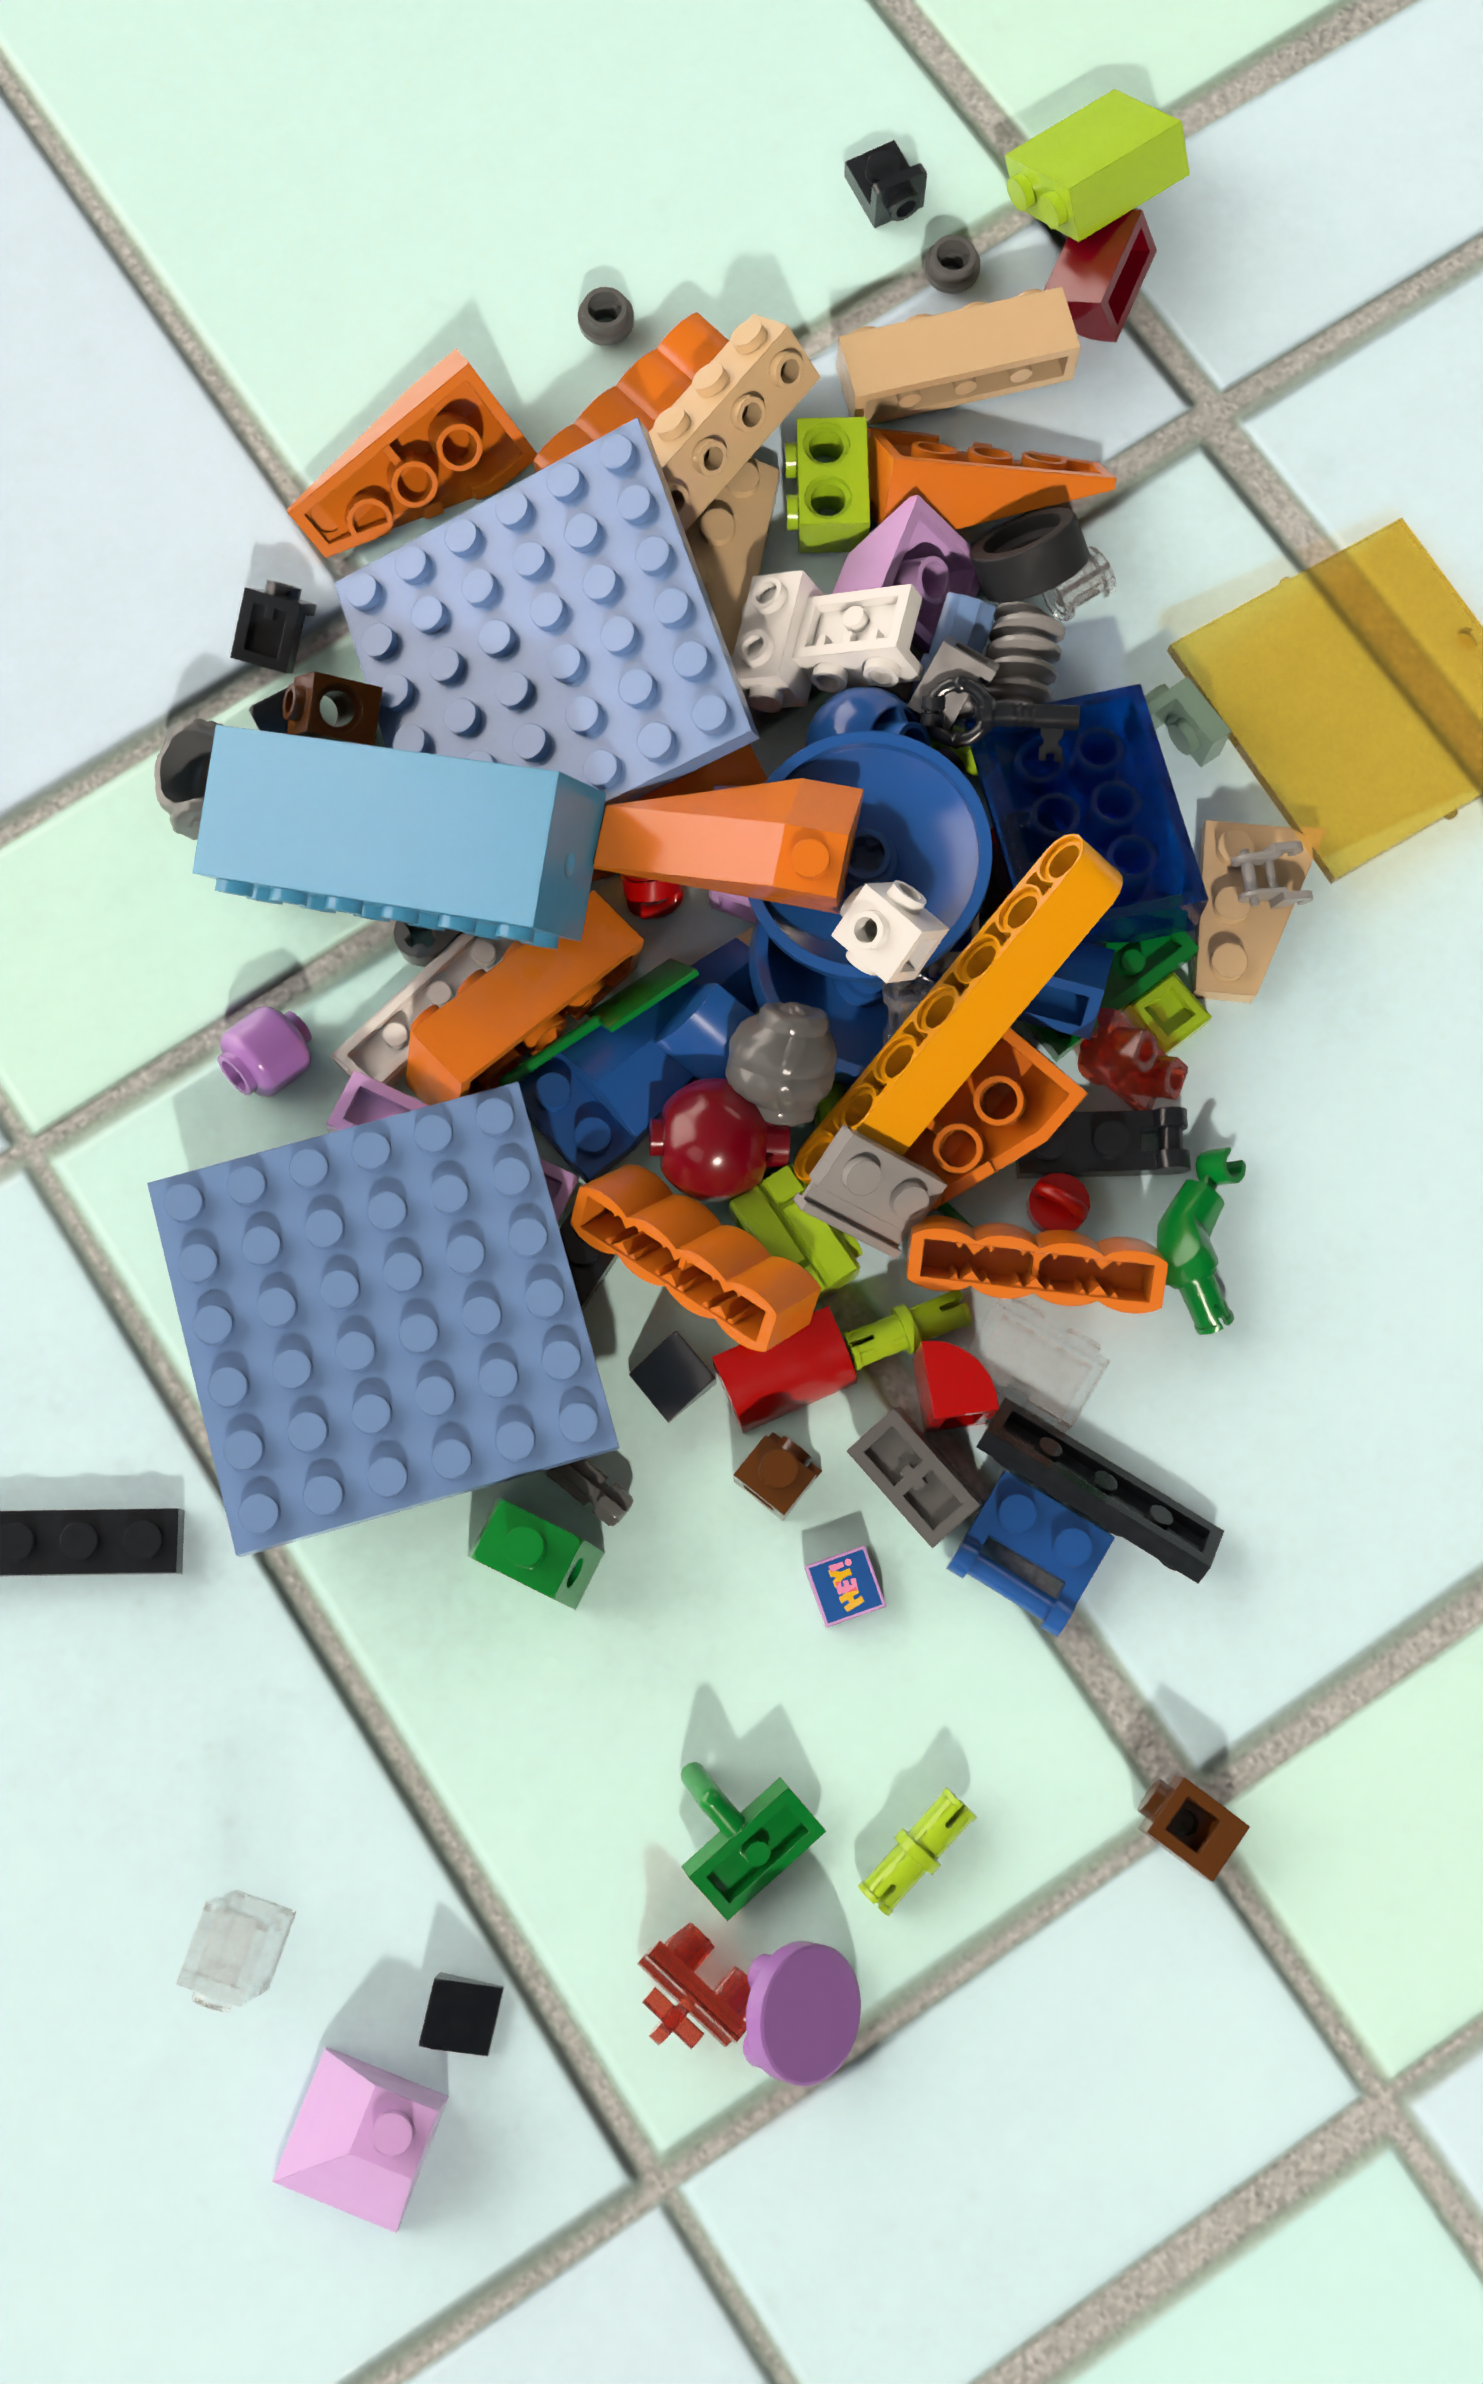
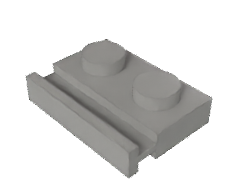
M843 1124L809 1174L812 1181L803 1194L797 1192L793 1201L803 1212L897 1259L902 1252L898 1247L906 1235H910L911 1227L923 1222L947 1187V1184L937 1174Z

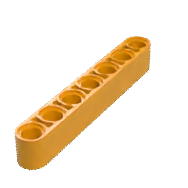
M1077 834L1064 835L1050 845L805 1141L797 1153L794 1162L796 1177L809 1185L812 1181L809 1174L843 1124L903 1156L1114 903L1123 885L1121 873Z

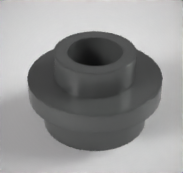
M947 235L940 238L928 250L924 261V274L930 285L941 292L950 294L964 292L972 287L978 279L981 266L980 257L974 245L967 238L959 235ZM951 265V266H956V267L959 268V269H958V270H950V269H947V268H945V267Z
M600 287L592 290L586 295L579 306L577 315L579 329L583 336L594 344L610 346L620 343L629 336L633 329V307L629 300L614 288ZM604 317H610L614 319L610 322H599V320Z

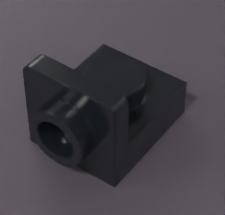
M895 140L845 162L844 177L874 229L890 221L905 220L913 215L917 209L924 207L927 172L921 163L910 167Z
M267 580L265 590L245 587L230 658L285 674H292L305 616H315L317 604L300 600L301 588L272 580Z

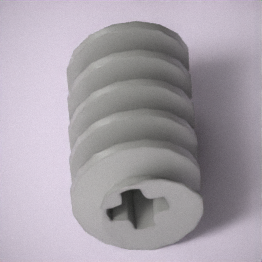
M1017 601L1000 603L996 606L995 622L992 624L989 635L991 643L987 646L985 654L987 658L1000 664L991 682L983 678L980 679L982 685L997 702L1023 703V705H1027V703H1031V705L1051 704L1053 692L1047 686L1054 683L1057 677V670L1052 664L1060 659L1062 650L1056 643L1064 639L1066 628L1061 622L1049 617L1039 607ZM973 714L972 722H973L974 725H975V724H976L975 715ZM994 727L988 734L1012 738L1023 735L1029 729H1033V727Z

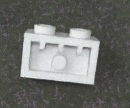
M912 584L808 597L792 659L818 689L828 692H841L845 688L874 685L892 687L897 683L920 681L924 668L910 651V646L922 597Z

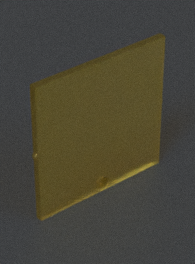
M1402 517L1294 577L1282 578L1274 588L1171 643L1167 650L1185 678L1189 677L1230 728L1231 733L1228 739L1330 884H1333L1444 818L1447 820L1454 819L1458 814V810L1483 796V627Z

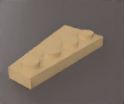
M750 458L685 532L730 658L734 654L742 622V609L747 602L753 576L760 575L780 483V469L754 458Z

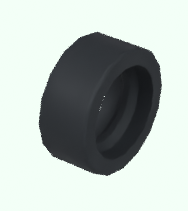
M1061 507L1032 512L1002 524L982 537L970 552V558L984 595L988 601L998 603L1020 601L1051 590L1074 577L1086 566L1090 557L1077 515L1072 509Z

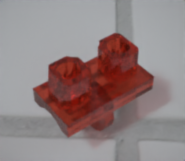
M1100 1008L1097 1015L1099 1026L1097 1035L1091 1037L1090 1040L1085 1038L1080 1044L1077 1064L1082 1076L1090 1083L1105 1085L1134 1110H1152L1156 1098L1176 1100L1180 1095L1188 1074V1066L1178 1057L1166 1055L1158 1047L1157 1038L1147 1029L1136 1028L1116 1009Z
M688 1923L664 1943L658 1941L649 1948L637 1963L676 2000L673 2004L656 1987L644 1998L642 2003L660 2019L648 2036L659 2046L673 2032L692 2049L704 2033L686 2017L689 2013L719 2043L726 2047L732 2041L736 2043L746 2031V2021L744 2018L746 2017L747 2003L751 1990L748 1984V1975L736 1966H733L713 1990L694 1972L715 1947L692 1923Z

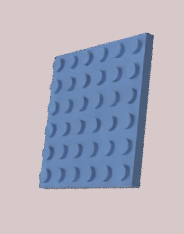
M638 417L335 582L366 684L383 687L378 723L386 748L560 771L606 793L604 816L606 805L632 802L760 739L650 435Z
M519 1082L147 1183L236 1556L244 1557L620 1449Z

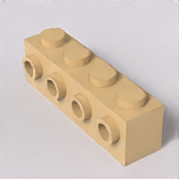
M1063 287L1045 291L1031 289L1009 299L991 303L977 301L967 304L959 310L936 315L918 314L910 317L905 322L878 328L873 326L857 328L850 334L838 337L836 370L849 416L866 417L868 426L1073 380L1081 346Z
M753 314L747 321L740 324L732 333L731 340L710 364L702 367L696 373L692 384L672 407L666 409L657 417L654 427L649 432L685 532L821 378L792 330L786 324Z

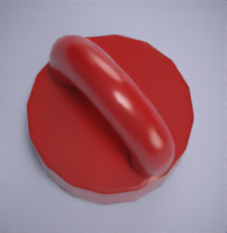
M621 874L628 909L637 917L643 919L662 918L673 913L682 903L683 885ZM664 900V901L659 902V903H656V904H644V903H642V902H654V901Z
M1051 1173L1040 1178L1032 1187L1026 1202L1027 1215L1032 1225L1040 1232L1049 1230H1069L1075 1232L1087 1218L1090 1209L1089 1194L1084 1184L1074 1176L1065 1173Z

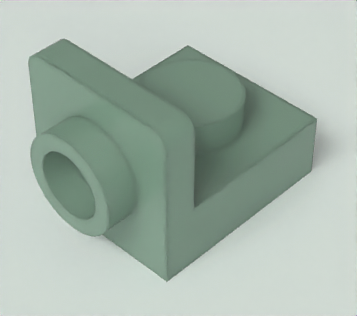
M1186 677L1170 689L1166 684H1162L1150 691L1137 705L1139 712L1131 730L1135 737L1141 740L1166 723L1169 736L1175 747L1185 755L1190 754L1200 767H1203L1220 755L1231 733L1230 728L1189 677Z

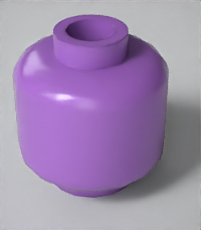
M261 1006L254 1009L224 1032L220 1041L222 1054L218 1056V1064L232 1085L244 1095H251L254 1092L259 1096L272 1097L309 1068L311 1055L307 1043L311 1041L312 1036L306 1024L295 1013L288 1011L283 1014L272 1007Z

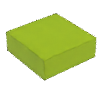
M1174 972L1170 973L1132 1002L1124 1011V1015L1161 1058H1164L1208 1024L1212 1018Z

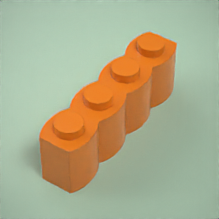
M696 312L685 318L669 332L657 349L640 358L623 375L616 386L598 396L582 412L575 423L557 433L541 449L533 460L535 473L637 417L645 425L649 433L654 427L657 417L663 411L672 407L692 384L696 373L702 367L710 364L729 340L699 313Z
M626 1164L579 1187L570 1224L586 1243L601 1252L617 1254L623 1264L642 1280L653 1285L666 1286L670 1294L683 1307L699 1316L715 1319L720 1327L739 1344L755 1351L766 1352L810 1324L821 1287L808 1271L789 1259L770 1256L766 1248L748 1232L735 1226L721 1225L716 1216L706 1206L691 1197L673 1194L669 1187L648 1169Z
M938 1215L926 1216L923 1222L911 1227L905 1263L907 1279L929 1290L956 1291L972 1286L985 1295L1002 1299L1021 1298L1035 1293L1040 1298L1057 1305L1082 1306L1099 1301L1113 1310L1132 1314L1148 1313L1162 1308L1168 1269L1167 1261L1157 1248L1136 1238L1111 1237L1095 1242L1081 1233L1069 1230H1049L1033 1235L1022 1227L999 1222L986 1223L971 1228L958 1219Z

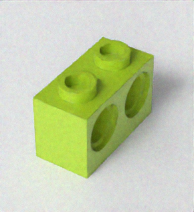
M866 417L797 418L796 442H785V478H796L797 494L786 495L787 531H798V553L851 552L869 535L870 530ZM829 456L836 459V461L822 463L815 458ZM822 508H831L839 513L833 516H823L816 511Z

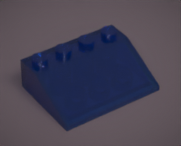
M1141 684L1043 703L1080 706L1079 731L1064 730L1063 737L1059 740V745L1063 747L1061 762H1055L1054 754L1047 753L1046 761H1038L1039 746L1044 741L1041 737V729H1033V727H994L978 743L970 746L1012 891L1050 845L1062 836L1073 833L1081 836L1121 873L1123 878L1120 894L1080 943L1141 942L1169 936L1178 932L1195 930L1209 899ZM975 718L965 719V731L970 730L976 724Z

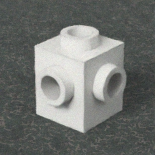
M895 880L894 882L866 883L854 890L843 903L840 910V915L843 918L831 936L848 950L845 954L846 958L856 968L866 974L877 975L886 983L915 980L949 931V928L924 908L927 901L919 891L907 883Z

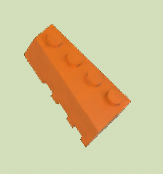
M593 890L589 893L581 941L559 938L558 949L537 947L520 943V941H514L504 953L500 963L488 972L484 969H479L472 973L458 988L457 996L441 1008L438 1005H432L419 1014L410 1027L406 1085L423 1103L430 1106L500 1087L499 1079L520 1065L522 1057L527 1052L535 1055L555 1042L567 1025V1021L564 1019L566 1016L571 1014L576 1020L582 1019L586 1013L593 1009L637 968L644 939Z

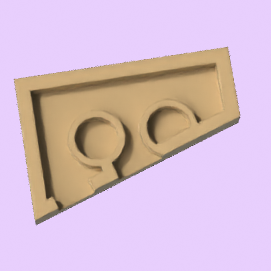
M1205 820L1201 828L1194 940L1199 950L1193 957L1191 990L1195 998L1252 1003L1257 996L1294 907V904L1285 908L1270 909L1269 901L1259 902L1260 905L1251 907L1250 903H1240L1238 896L1246 892L1241 867L1232 866L1230 860L1239 856L1240 850L1249 849V853L1261 852L1272 843L1300 841L1304 850L1302 853L1295 856H1288L1285 853L1273 861L1278 887H1287L1289 892L1300 891L1325 831ZM1254 866L1258 888H1269L1265 866Z

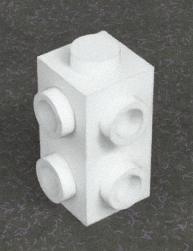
M804 570L753 576L747 602L742 609V622L731 660L747 703L754 709L762 712L774 713L780 711L781 708L807 706L812 681L794 662L792 655L808 597L824 595V593Z

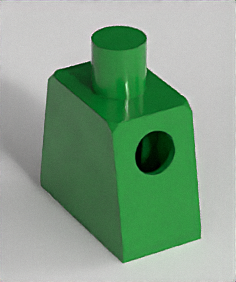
M498 1498L468 1556L576 1610L605 1552L586 1540L502 1498ZM576 1564L575 1569H574V1571H573L571 1577H570L569 1580H568V1577H569V1575H570V1572H571L572 1568L574 1567V1565Z

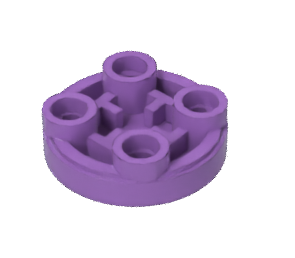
M808 1941L789 1943L775 1951L772 1955H759L753 1960L748 1971V1984L751 1990L746 2010L747 2034L743 2043L744 2056L752 2066L762 2068L769 2076L779 2081L798 2086H811L821 2083L832 2076L844 2063L857 2036L861 2015V1998L855 1973L849 1962L840 1952L832 1947Z

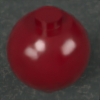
M705 1078L685 1085L666 1101L663 1106L661 1119H650L649 1156H660V1168L664 1176L676 1189L691 1198L704 1202L731 1201L759 1185L763 1180L764 1171L767 1167L783 1168L788 1165L790 1126L766 1122L757 1106L734 1091L726 1078Z

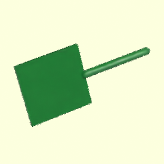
M669 958L586 1013L589 1018L588 1020L503 1075L499 1079L500 1086L517 1082L599 1026H602L611 1033L698 976L697 969Z

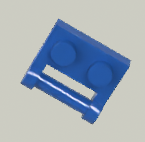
M1005 1470L994 1485L946 1569L962 1579L966 1574L970 1575L1042 1620L1040 1627L1057 1637L1069 1621L1076 1604L1115 1537ZM989 1537L1062 1582L1063 1585L1056 1597L1050 1596L982 1554L980 1550L986 1539Z

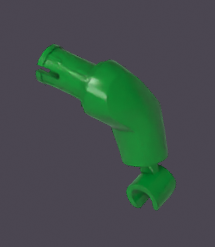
M1231 1147L1211 1149L1200 1153L1195 1164L1199 1181L1188 1179L1184 1182L1157 1225V1250L1168 1263L1165 1284L1173 1289H1179L1194 1322V1328L1199 1335L1213 1334L1224 1329L1218 1318H1222L1223 1323L1228 1326L1234 1320V1314L1229 1309L1214 1276L1219 1262L1210 1240L1216 1221L1225 1204L1222 1197L1215 1191L1217 1186L1239 1183L1244 1178L1246 1172V1164L1243 1160L1226 1162L1231 1152Z

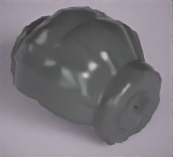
M195 719L193 721H182L170 726L165 733L164 745L157 756L154 768L155 791L158 803L170 815L169 821L174 832L192 840L198 839L216 724L223 725L212 720L207 722L204 719Z
M782 1002L765 1003L760 1007L759 1014L743 1020L731 1036L729 1041V1058L725 1072L728 1083L734 1091L757 1106L766 1122L790 1127L809 1123L814 1119L818 1109L817 1105L832 1090L837 1065V1050L835 1040L829 1029L830 1023L827 1013L821 1008L796 1002L785 1004Z

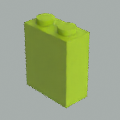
M1113 89L1005 154L1009 174L1007 192L1014 206L1018 210L1028 213L1046 223L1050 228L1056 229L1078 242L1190 175L1182 121L1116 89Z

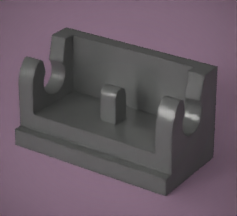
M901 1407L893 1408L846 1451L932 1549L984 1502L980 1495Z

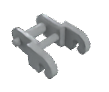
M1302 842L1272 843L1261 852L1249 853V849L1240 850V855L1230 860L1232 866L1241 867L1246 891L1238 896V901L1240 903H1250L1251 907L1260 905L1259 902L1269 901L1270 909L1285 908L1295 902L1298 905H1303L1313 901V894L1310 890L1289 892L1287 887H1278L1273 864L1275 859L1283 856L1285 853L1288 856L1302 853L1304 851ZM1254 866H1265L1269 888H1258Z

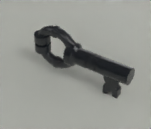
M964 675L949 677L939 682L930 690L927 696H922L921 709H924V712H921L920 723L926 726L927 731L936 741L953 749L969 747L978 743L994 727H1033V729H1041L1040 733L1044 741L1039 746L1038 761H1046L1047 753L1054 754L1055 762H1061L1063 747L1059 745V740L1063 737L1064 730L1079 731L1080 706L1031 705V703L1023 705V703L997 702L981 683ZM954 692L957 694L967 693L977 702L974 713L976 724L970 730L963 733L961 731L951 732L943 727L945 725V713H940V710L946 709L945 696Z

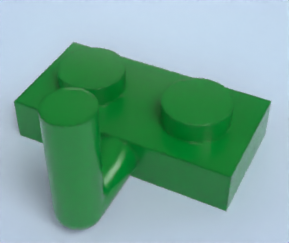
M691 1762L681 1771V1781L700 1808L720 1830L681 1867L695 1886L720 1914L729 1921L817 1841L826 1830L781 1777L740 1813L720 1790L703 1765L698 1762Z

